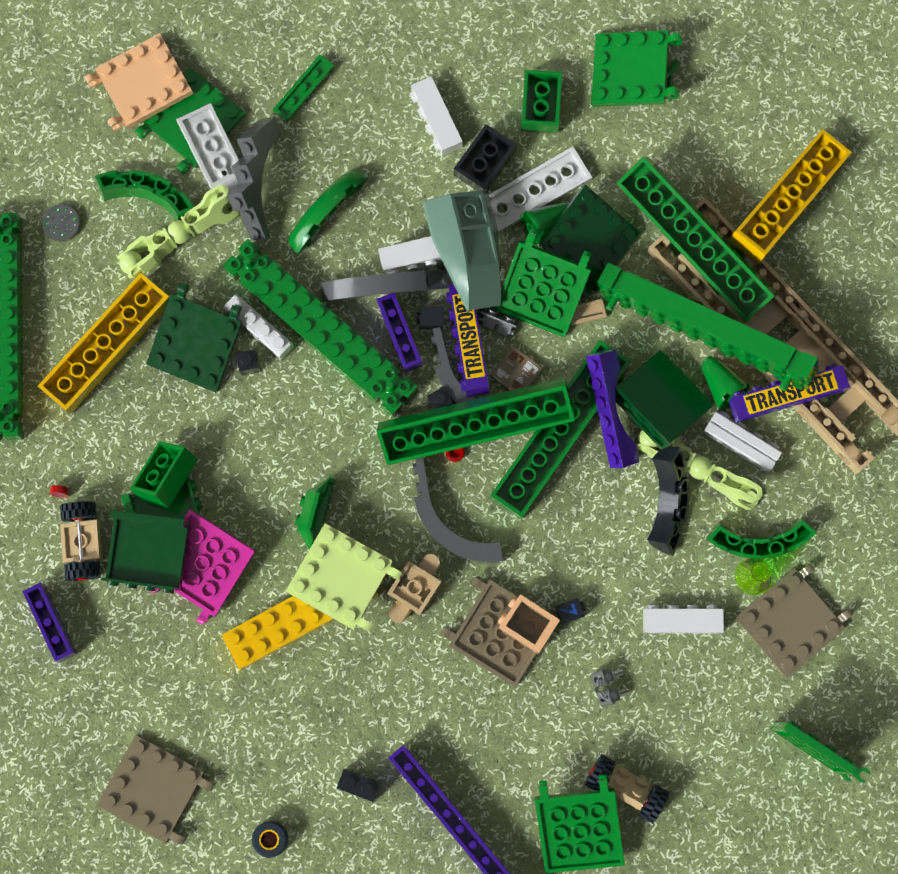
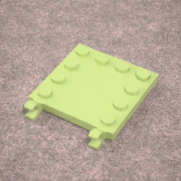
M325 523L286 592L352 630L359 626L369 632L373 625L362 619L364 612L386 574L399 580L402 572L391 567L392 560Z

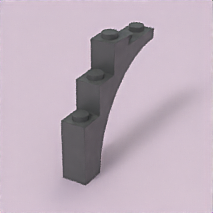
M275 117L259 119L237 138L243 157L232 166V169L239 184L227 193V197L233 211L240 212L251 241L265 240L270 236L262 207L261 190L263 170L268 153L273 143L281 135Z

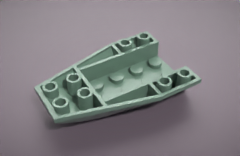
M483 190L452 193L423 202L432 241L466 310L471 311L500 306L501 283L498 228L489 193Z

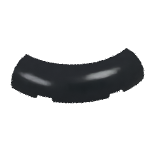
M667 447L656 453L652 458L659 481V504L656 519L647 541L657 550L668 555H674L682 537V534H680L682 522L687 520L690 489L689 478L685 477L684 466H686V461L680 447Z

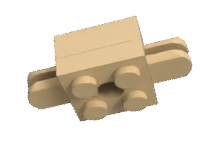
M425 555L418 566L408 560L401 571L400 579L395 580L387 593L396 600L389 610V616L393 622H404L411 611L421 616L442 584L440 580L434 577L440 567V561L436 555Z

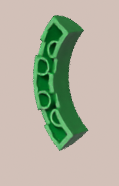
M355 169L346 172L313 202L288 237V242L295 252L299 254L307 249L320 231L319 227L338 210V207L344 200H348L362 189L369 177L366 173Z
M114 170L94 176L104 201L119 197L148 199L165 208L175 220H182L181 216L184 217L185 213L194 208L191 201L182 191L173 186L170 181L152 173L139 170L122 172Z
M797 519L784 531L765 538L740 537L729 532L721 525L716 524L706 539L714 546L730 554L744 558L765 559L781 556L801 547L817 532L802 519Z

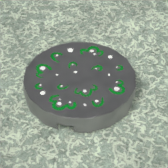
M64 204L49 208L42 220L43 230L46 235L58 242L73 239L81 226L77 212Z

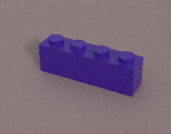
M395 293L377 298V305L404 372L422 367V360Z
M38 583L22 591L54 661L61 663L77 655L76 649L46 585Z

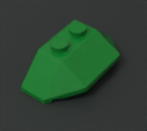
M331 477L306 491V495L301 497L300 507H302L301 514L296 516L295 525L309 550L325 522L335 483L334 478Z

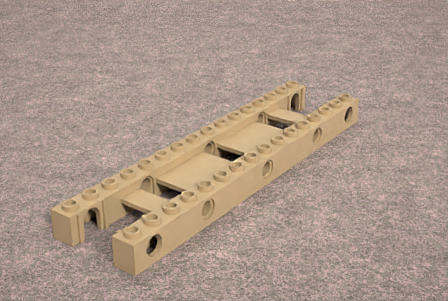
M706 198L702 199L695 207L778 294L752 320L745 322L721 295L718 296L709 286L710 283L684 255L680 254L677 257L669 247L671 242L664 235L649 246L647 253L692 301L766 335L785 318L798 331L786 344L795 347L800 352H806L817 357L818 372L824 371L825 367L836 364L837 367L843 365L851 388L829 408H824L818 400L793 406V408L855 474L859 473L875 458L871 455V451L868 452L866 450L862 452L854 445L855 434H851L841 422L865 402L875 412L874 415H877L891 429L890 432H894L898 436V400L764 259L759 264L729 241L736 230ZM759 371L769 383L779 381L774 377V374Z

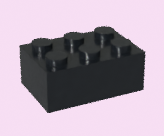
M485 124L454 167V176L476 191L483 190L487 192L516 153L517 144Z

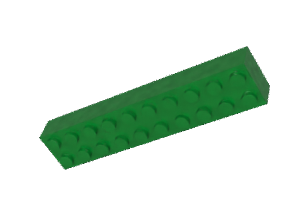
M643 156L616 183L745 322L752 320L778 295L648 156Z
M599 340L589 355L603 350L615 349ZM618 351L616 352L620 370L616 384L631 363L630 359ZM587 358L567 385L575 412V421L536 430L490 495L491 500L520 520L523 519L598 411Z
M561 378L378 422L376 431L388 466L575 421V412L566 378Z

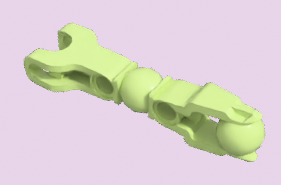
M218 185L206 192L201 203L185 213L184 217L181 216L182 220L172 222L167 230L164 227L163 230H159L150 236H140L127 247V250L118 255L117 258L120 260L121 270L127 273L130 279L141 272L146 273L159 266L162 262L161 259L171 253L174 248H177L176 244L185 243L191 234L194 237L196 236L195 234L202 233L215 224L228 223L240 214L239 211H227L232 207L227 197V193L230 190L225 185ZM221 192H224V194L218 198V195ZM148 250L150 254L142 258L140 253Z
M641 430L638 434V444H636L638 450L647 453V456L653 458L658 453L655 450L658 446ZM679 437L672 442V447H680L683 455L688 457L684 469L686 472L689 471L693 478L704 479L703 482L706 483L707 481L712 488L726 495L734 504L745 510H752L757 506L763 492L759 485L747 478L737 476L722 467H716V464L712 465L711 461L705 456H696L697 453L693 454L688 447L679 442ZM719 474L722 480L716 481L712 475Z

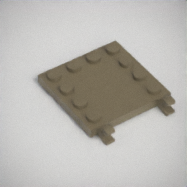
M810 563L799 572L793 568L734 617L785 678L845 629L842 623L853 615L849 609H845L836 617L804 580V577L814 570Z
M475 577L471 585L481 590L482 593L456 634L445 627L440 634L451 640L449 647L513 687H516L536 652L499 629L501 625L498 623L503 613L508 614L511 609L508 605L513 597L517 596L492 580L485 584ZM521 602L506 626L535 644L550 620Z
M135 735L97 806L164 843L171 839L180 845L183 843L185 836L175 832L174 829L198 785L211 791L214 783L203 778L205 773L203 770Z

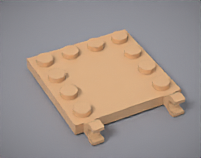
M160 33L96 67L97 73H90L85 76L91 88L101 82L103 83L119 112V117H112L108 120L114 131L119 130L125 125L127 129H130L193 94Z

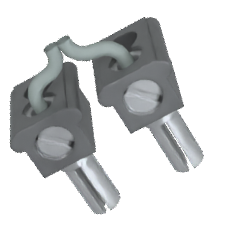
M603 669L591 674L595 687L594 690L597 693L601 707L615 704V701L621 700L620 697L629 694V692L620 694L629 690L628 688L621 690L617 688L613 690L610 688L603 691L598 690L599 687L609 685V682L615 681L614 678L623 676V673L614 675L615 673L622 672V669L613 672L611 669L607 671Z

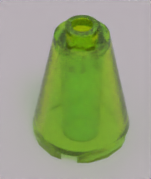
M745 558L736 567L735 582L744 593L759 595L766 592L772 585L773 570L764 559Z

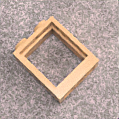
M521 594L518 598L514 596L508 605L511 607L508 614L503 613L498 621L501 624L499 629L539 654L560 620ZM521 602L550 620L535 644L506 626Z

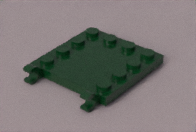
M585 184L582 185L539 245L544 250L577 263L580 262L584 250L592 253L587 267L592 269L581 295L582 299L584 297L587 299L592 290L594 292L599 290L600 287L597 281L607 263L616 266L640 234V231Z
M182 283L177 288V294L171 293L146 364L216 393L220 387L243 321L238 319L242 306L232 305L230 315H226L185 298L190 285Z

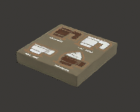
M512 346L489 376L508 391L530 386L543 368Z

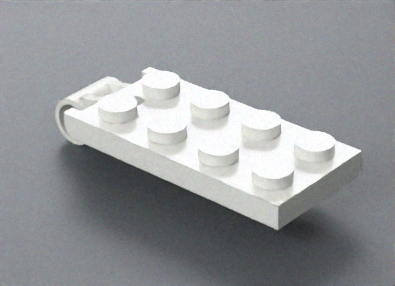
M211 103L178 118L176 121L210 189L218 185H225L231 191L239 184L232 169V166L239 159ZM222 171L226 172V176L222 175Z

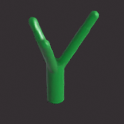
M674 59L667 71V78L669 77L668 87H672L673 74L680 65V61Z

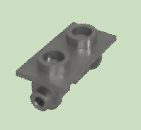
M491 308L481 311V314H484V316L480 315L478 320L481 326L493 330L495 324L499 326L496 332L507 337L509 335L513 337L515 333L513 327L516 328L519 324L515 322V318L505 315V317L500 316L496 310Z

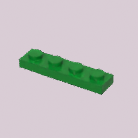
M319 54L272 109L273 112L288 123L335 68L334 65Z

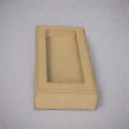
M603 298L578 304L570 326L607 318Z

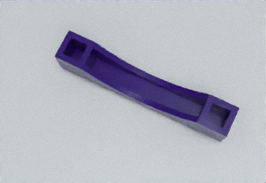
M616 349L603 350L587 355L586 358L610 468H625L640 462L636 443L624 430L616 408L615 387L620 370Z

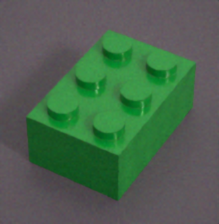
M525 70L521 131L558 133L562 72Z
M159 441L130 487V490L142 501L169 508L198 459L186 447Z

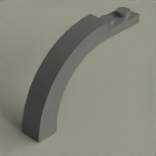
M424 270L327 281L321 283L323 301H336L381 294L449 289V285H453V282L447 270Z
M440 327L432 329L433 335H430L432 346L437 347L438 353H435L437 364H441L435 367V373L441 387L444 386L453 404L477 399L474 396L466 397V392L461 390V385L451 370Z
M423 457L417 458L416 463L413 464L414 475L419 477V482H416L417 494L421 493V496L414 497L419 517L431 537L444 549L462 559L485 564L503 563L500 542L478 543L466 540L454 534L440 521L431 504Z

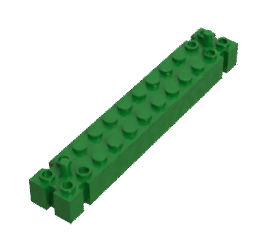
M17 212L2 213V218H0V436L7 440H23V424L18 421V417H23L22 240L17 235V233H22V218Z
M247 239L238 248L239 255L236 258L232 255L223 264L224 271L235 281L240 278L239 282L244 289L372 401L377 403L380 400L382 402L381 408L394 418L403 408L402 401L404 399L409 401L418 391V386L407 376L402 379L399 369L268 255L264 253L260 256V249Z
M607 263L597 281L602 297L609 301L606 306L608 310L613 311L619 301V305L629 310L631 308L642 317H651L659 325L664 323L670 326L669 328L674 332L680 333L681 331L687 334L688 338L694 341L698 339L711 349L718 348L726 356L732 357L733 355L739 358V361L743 364L757 366L756 368L763 373L770 372L774 374L776 379L782 381L779 387L782 391L787 390L791 381L795 388L808 390L818 372L817 357L806 352H800L793 346L635 274L627 273L613 264Z

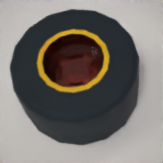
M267 821L256 827L251 840L252 847L256 853L262 857L272 858L285 850L289 839L288 832L279 822Z

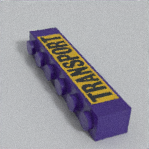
M454 284L449 285L446 299L447 304L451 303L452 309L449 310L450 321H454L455 327H451L453 338H457L458 343L454 344L456 356L460 355V362H457L458 372L463 374V379L460 380L461 390L466 392V397L489 394V384L476 310L467 311Z
M836 364L825 367L824 371L817 372L808 390L795 388L791 381L787 390L782 391L779 389L781 385L779 380L770 383V387L763 388L758 386L752 388V392L744 393V391L733 394L729 404L735 422L738 423L847 391L850 385L843 365L837 367Z

